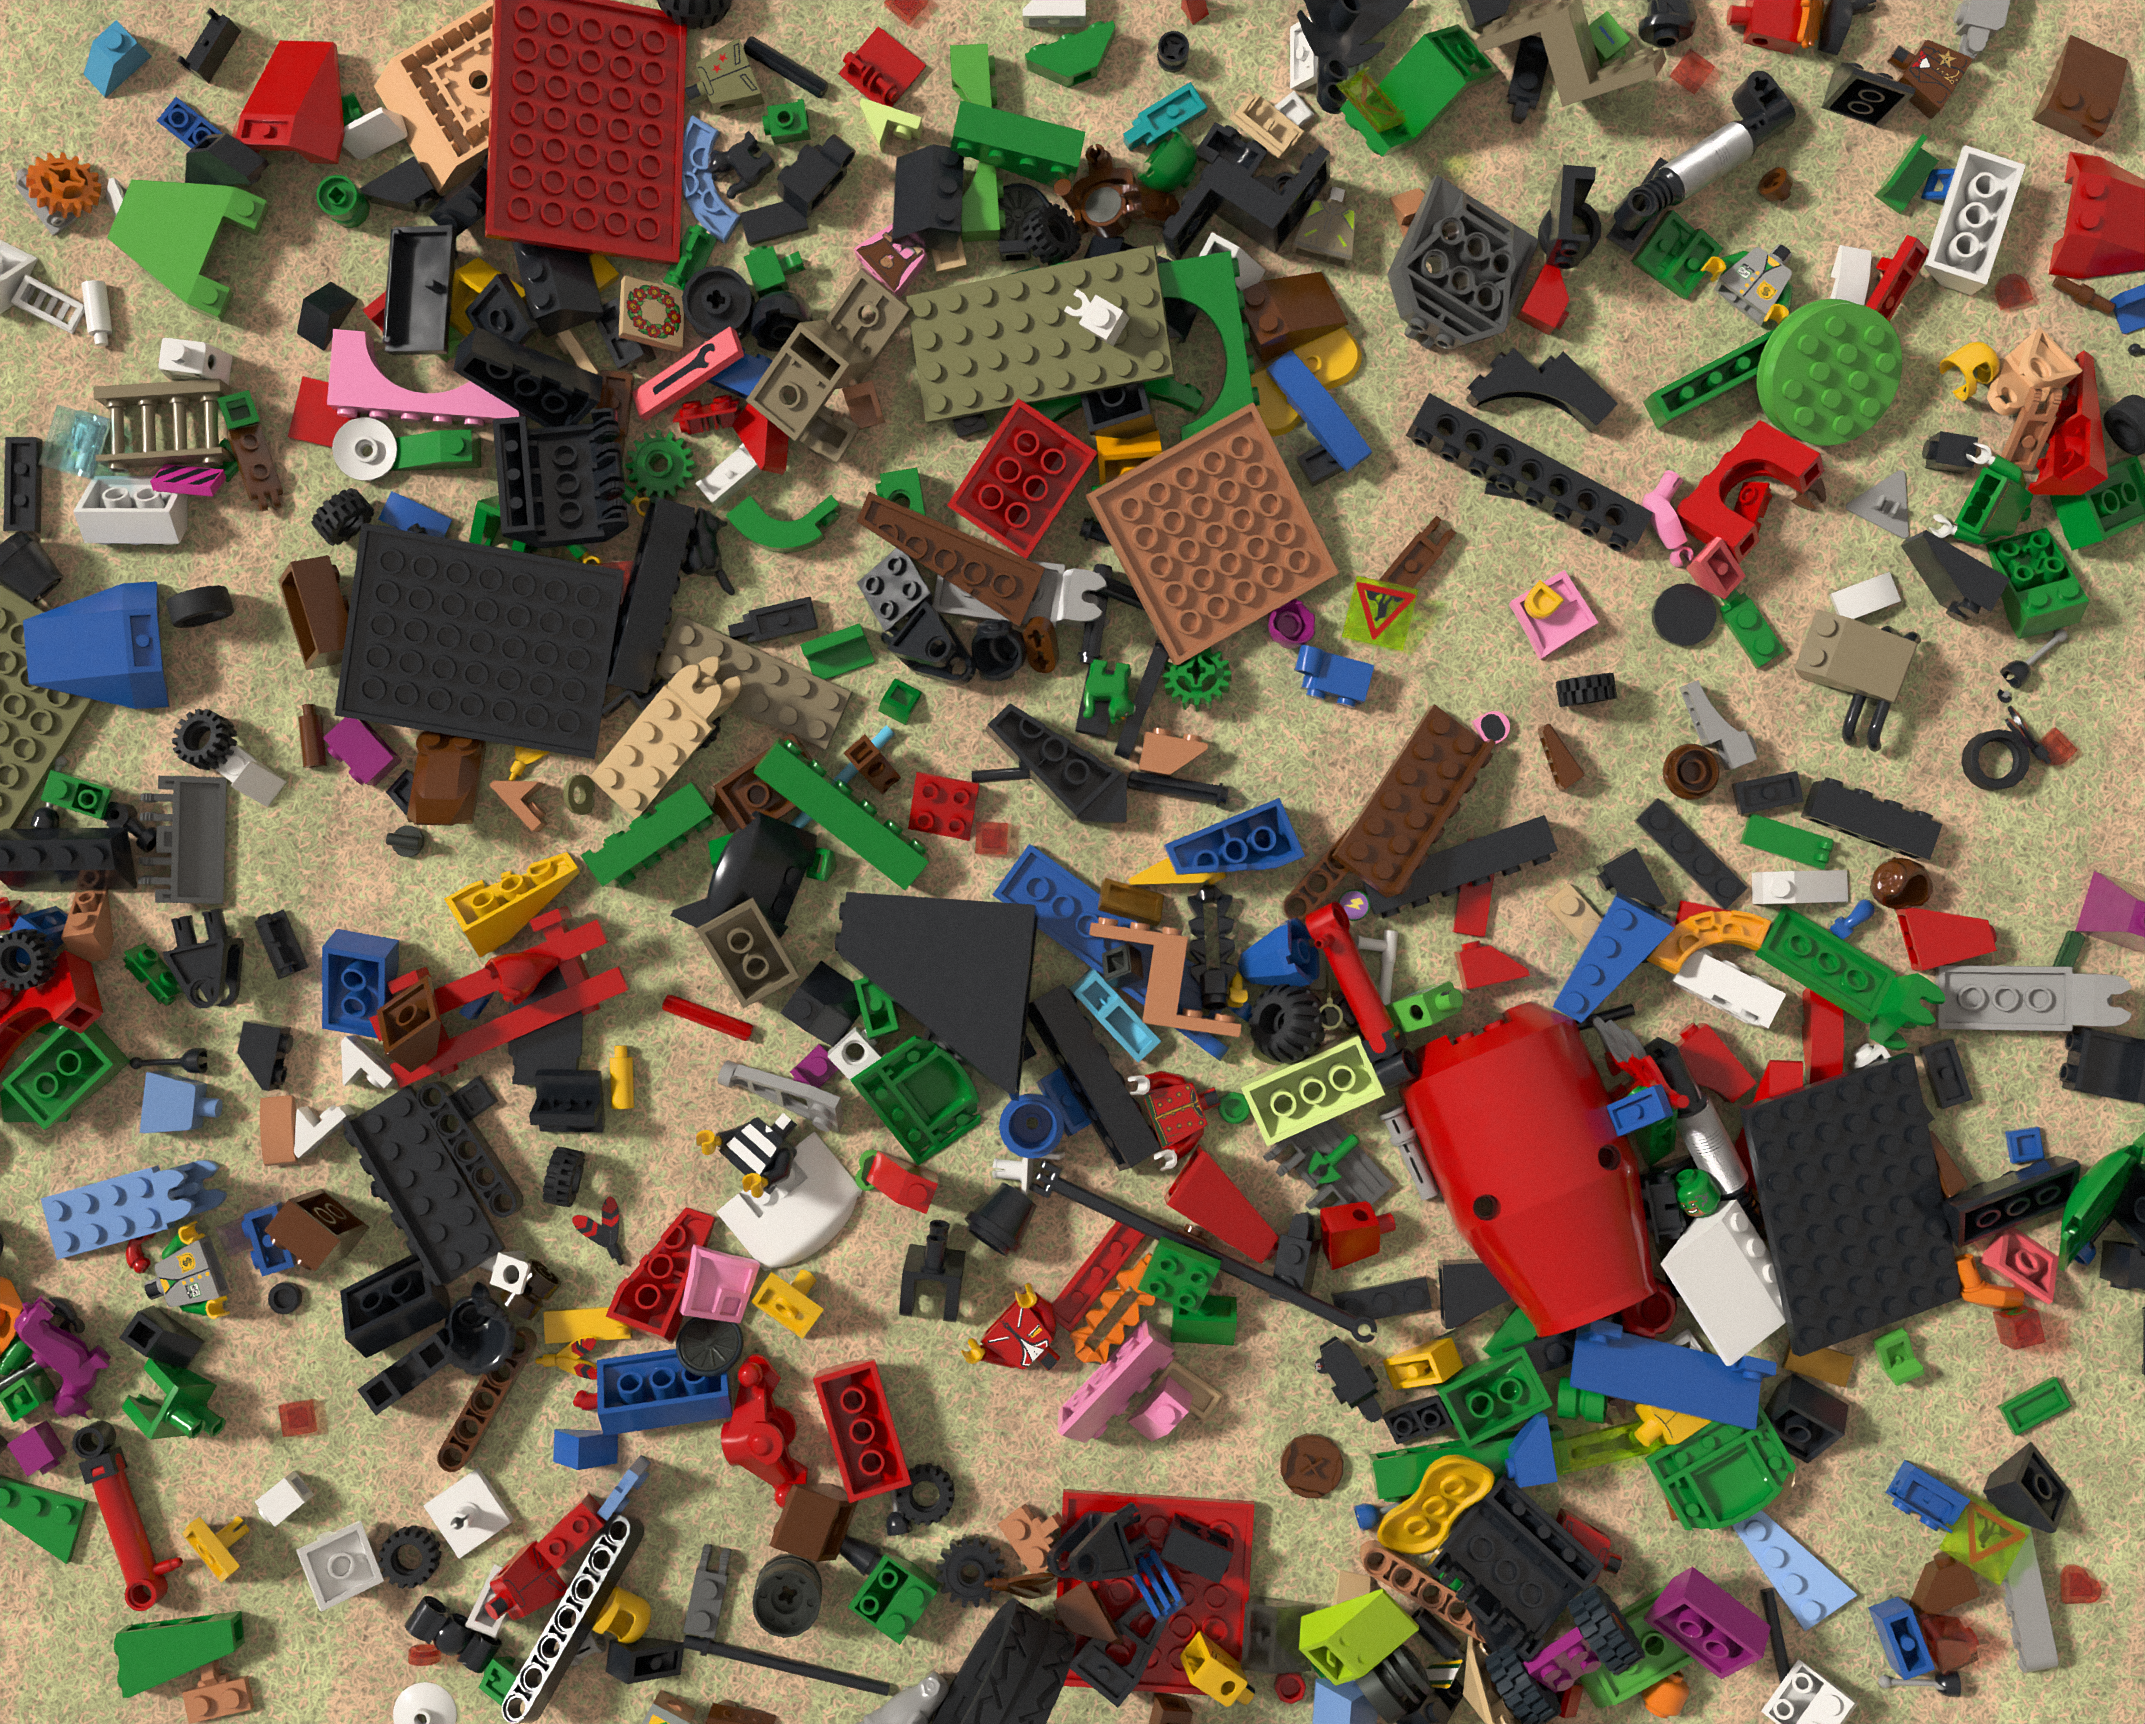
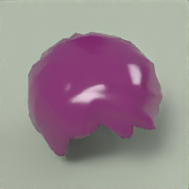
M1295 598L1271 612L1268 622L1269 633L1273 641L1283 648H1300L1301 645L1308 643L1315 635V615L1307 609L1303 602Z

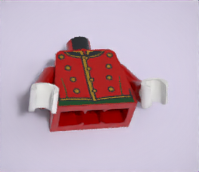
M1158 1071L1144 1076H1130L1128 1081H1137L1138 1089L1130 1092V1094L1143 1095L1161 1147L1164 1150L1156 1153L1154 1159L1163 1156L1166 1160V1165L1160 1170L1171 1169L1175 1167L1179 1159L1195 1147L1204 1135V1127L1208 1124L1203 1111L1221 1105L1216 1090L1212 1087L1196 1093L1192 1081H1187L1183 1075L1166 1071Z

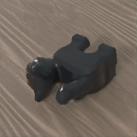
M750 131L745 133V138L740 143L734 144L728 151L714 150L709 154L708 167L714 176L715 182L727 176L732 169L735 170L740 179V182L731 185L727 190L726 195L731 200L736 195L760 184L765 175L775 168L773 159L766 151L760 157L753 156L761 149Z

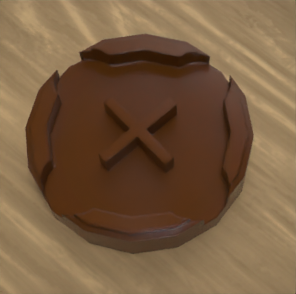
M1305 1433L1295 1437L1285 1446L1280 1457V1471L1284 1482L1293 1493L1304 1498H1320L1325 1496V1494L1331 1490L1333 1491L1339 1485L1343 1476L1344 1461L1338 1447L1329 1438L1320 1434Z

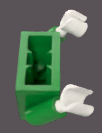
M1973 443L1981 448V455L1975 458L1966 454L1967 459L1978 464L1986 463L1989 465L1988 468L1983 467L1954 522L1957 526L1952 525L1944 515L1936 514L1933 518L1938 522L1944 523V525L1938 530L1931 527L1929 529L1939 538L1952 534L1954 539L1975 545H1983L1997 539L1999 536H2011L2020 522L2028 520L2031 515L2029 505L2033 499V494L2025 489L2027 482L2022 469L2018 465L1998 454L1996 456L1991 455V450L1986 445Z

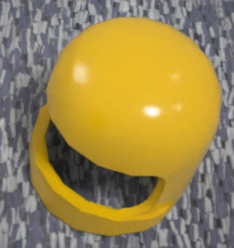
M1980 341L1970 342L1944 358L1939 364L1941 375L1955 365L1964 374L1966 384L1952 391L1960 401H1966L1976 393V382L1989 384L1996 378L2000 368L1996 352L1988 344ZM1977 367V378L1975 379L1973 370Z
M615 1586L597 1617L592 1630L599 1634L608 1631L614 1634L620 1642L634 1643L643 1636L651 1620L650 1604L642 1597L619 1586Z

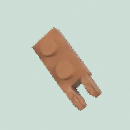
M2030 387L2029 393L2025 398V406L2021 408L2001 456L2018 465L2024 471H2033L2055 423L2056 413L2059 404H2061L2063 393L2059 388H2052L2045 400L2044 409H2037L2043 390Z

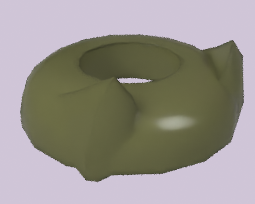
M578 774L572 776L566 782L563 799L566 807L572 813L585 815L592 812V808L595 805V799H593L595 785L587 775ZM576 786L581 794L580 800L577 803L573 797Z

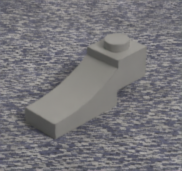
M1699 680L1679 687L1702 746L1715 743L1725 771L1757 760L1755 755L1757 746L1753 737L1748 735L1746 730L1737 731L1720 716L1705 695Z

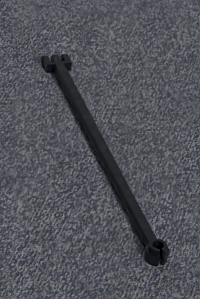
M1045 1160L1041 1161L1039 1166L1051 1172L1047 1176L1037 1171L1034 1178L1044 1182L1045 1185L1041 1187L1038 1184L1031 1183L1029 1188L1031 1191L1048 1199L1051 1197L1052 1192H1056L1157 1241L1162 1236L1221 1261L1219 1270L1350 1331L1357 1341L1368 1343L1375 1338L1370 1333L1366 1336L1358 1333V1327L1362 1324L1368 1325L1371 1333H1377L1376 1322L1367 1315L1358 1317L1065 1180L1060 1177L1062 1168Z

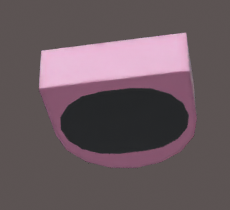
M1497 711L1488 712L1471 721L1483 742L1492 739L1497 744L1505 739L1510 731L1508 718Z

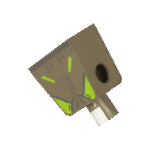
M1330 187L1326 201L1313 199L1295 237L1291 254L1344 268L1349 267L1353 254L1356 210L1344 207L1347 192L1344 189Z

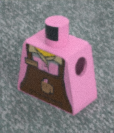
M892 224L858 245L854 252L856 258L875 278L898 297H901L926 265L928 258L926 252L920 247L891 243Z

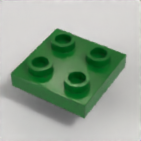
M1161 1236L1143 1272L1137 1289L1197 1314L1220 1269L1221 1261Z

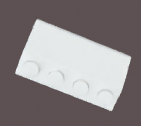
M1966 145L1962 147L1924 264V268L1941 286L1973 295L1987 285L2025 169L2024 164Z

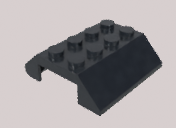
M613 408L591 409L593 423L538 429H529L526 416L493 419L503 537L538 548H551L607 542L629 527L627 502L619 498L625 493L621 445L613 442L620 436L617 410Z
M1502 1474L1494 1482L1490 1492L1481 1500L1471 1505L1441 1542L1425 1569L1435 1578H1438L1444 1572L1440 1583L1445 1587L1450 1585L1456 1578L1461 1581L1462 1584L1455 1597L1461 1602L1468 1597L1465 1606L1485 1625H1488L1493 1620L1490 1629L1495 1634L1501 1632L1508 1625L1512 1630L1506 1644L1511 1649L1518 1644L1515 1652L1527 1663L1543 1646L1545 1641L1541 1638L1562 1613L1568 1602L1572 1600L1577 1592L1585 1591L1605 1565L1511 1479Z

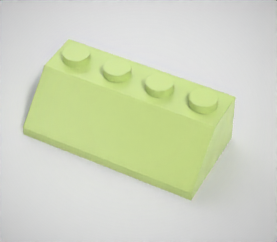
M1357 1032L1318 1048L1316 1052L1302 1061L1281 1064L1240 1083L1243 1094L1267 1146L1385 1095Z

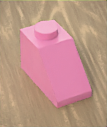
M1168 1375L1127 1422L1153 1442L1169 1434L1189 1412L1193 1395Z

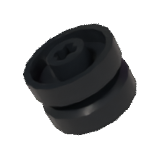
M723 266L705 267L694 273L689 279L682 295L683 311L695 332L704 340L709 341L729 326L737 331L739 340L744 339L751 331V313L756 300L744 278L733 269Z

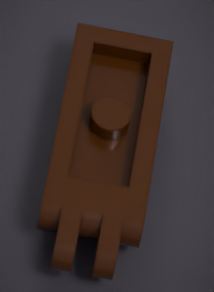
M256 425L229 430L227 436L250 501L257 500L261 512L268 511L266 498L270 499L273 509L281 508L278 496L283 495V489L261 426Z

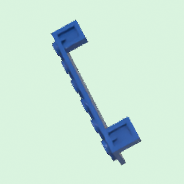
M1596 1320L1577 1327L1570 1387L1743 1429H1756L1760 1385L1763 1382V1378L1776 1376V1362L1745 1355L1732 1366H1726L1719 1355L1623 1333V1325Z

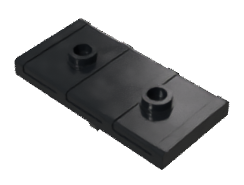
M453 225L407 226L391 229L382 343L386 345L385 351L391 355L449 354L448 342L455 271L454 259L458 230Z

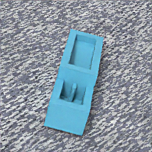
M1092 967L1069 988L1138 1063L1161 1042L1145 1023H1142L1140 1017Z

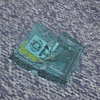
M57 404L39 465L94 480L99 464L96 462L95 455L102 454L112 420Z

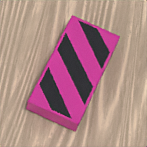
M164 464L150 483L153 491L213 497L226 480L224 469Z

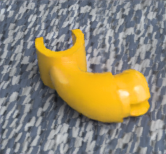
M1237 971L1236 976L1229 984L1230 998L1228 999V1006L1241 1008L1248 999L1247 990L1243 989L1242 975Z

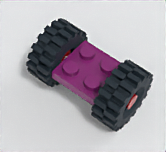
M1597 1584L1592 1585L1568 1602L1570 1614L1574 1617L1577 1627L1537 1653L1529 1662L1526 1663L1515 1652L1518 1644L1512 1649L1505 1644L1486 1657V1668L1491 1674L1490 1677L1493 1683L1498 1687L1499 1694L1504 1697L1506 1705L1513 1710V1714L1517 1719L1521 1720L1522 1724H1546L1561 1714V1705L1557 1701L1558 1698L1555 1693L1569 1689L1574 1684V1680L1583 1674L1596 1671L1601 1666V1662H1604L1606 1668L1612 1671L1615 1676H1618L1645 1658L1644 1649L1641 1647L1639 1639L1635 1636L1634 1630L1627 1623V1619L1621 1614L1618 1606L1612 1602L1610 1596Z

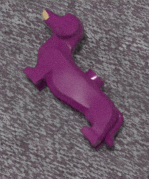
M42 1294L32 1305L29 1302L22 1304L24 1310L16 1318L14 1328L21 1340L35 1352L32 1354L35 1362L42 1368H47L50 1365L63 1377L62 1385L52 1398L55 1412L63 1417L77 1414L90 1420L93 1417V1408L83 1396L95 1386L98 1369H106L110 1366L109 1360L111 1356L99 1344L91 1351H88L87 1345L79 1337L51 1324L50 1319L54 1316L51 1311L55 1308V1305Z

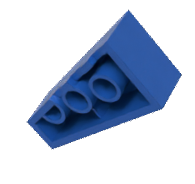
M1617 891L1555 999L1553 1008L1582 1023L1675 929V922Z

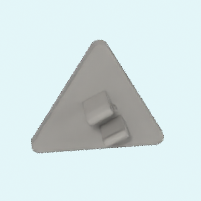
M1903 470L1895 472L1848 502L1846 509L1902 539L1907 538L1909 530L1905 472Z

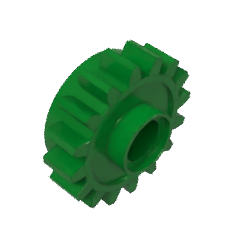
M656 430L654 438H651L647 432L644 433L645 442L641 443L634 440L633 443L637 450L635 452L627 451V455L633 461L626 463L625 468L634 472L628 476L631 483L638 482L635 489L639 493L646 490L648 498L656 494L662 499H666L668 494H671L675 499L678 498L677 491L679 489L687 491L686 481L695 479L693 474L690 473V469L696 468L697 464L689 460L694 455L691 448L684 449L687 444L683 438L676 441V435L671 431L667 434L666 438L661 430ZM658 460H668V466L663 472H654V465Z

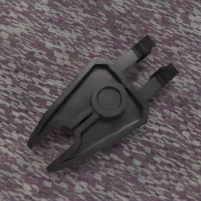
M1337 1336L1321 1344L1319 1347L1322 1363L1336 1384L1331 1389L1340 1404L1342 1405L1347 1402L1351 1409L1357 1406L1364 1418L1371 1423L1381 1419L1383 1411L1373 1396L1378 1393L1374 1384L1379 1380L1369 1364L1363 1367L1350 1346Z

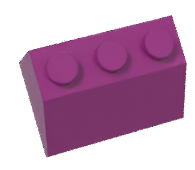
M1693 1566L1672 1578L1644 1617L1645 1622L1721 1680L1763 1658L1771 1629L1769 1624Z

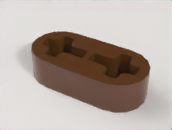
M1036 616L1028 621L1023 632L1027 658L1030 666L1035 671L1050 673L1056 667L1060 654L1056 632L1050 620L1045 617Z

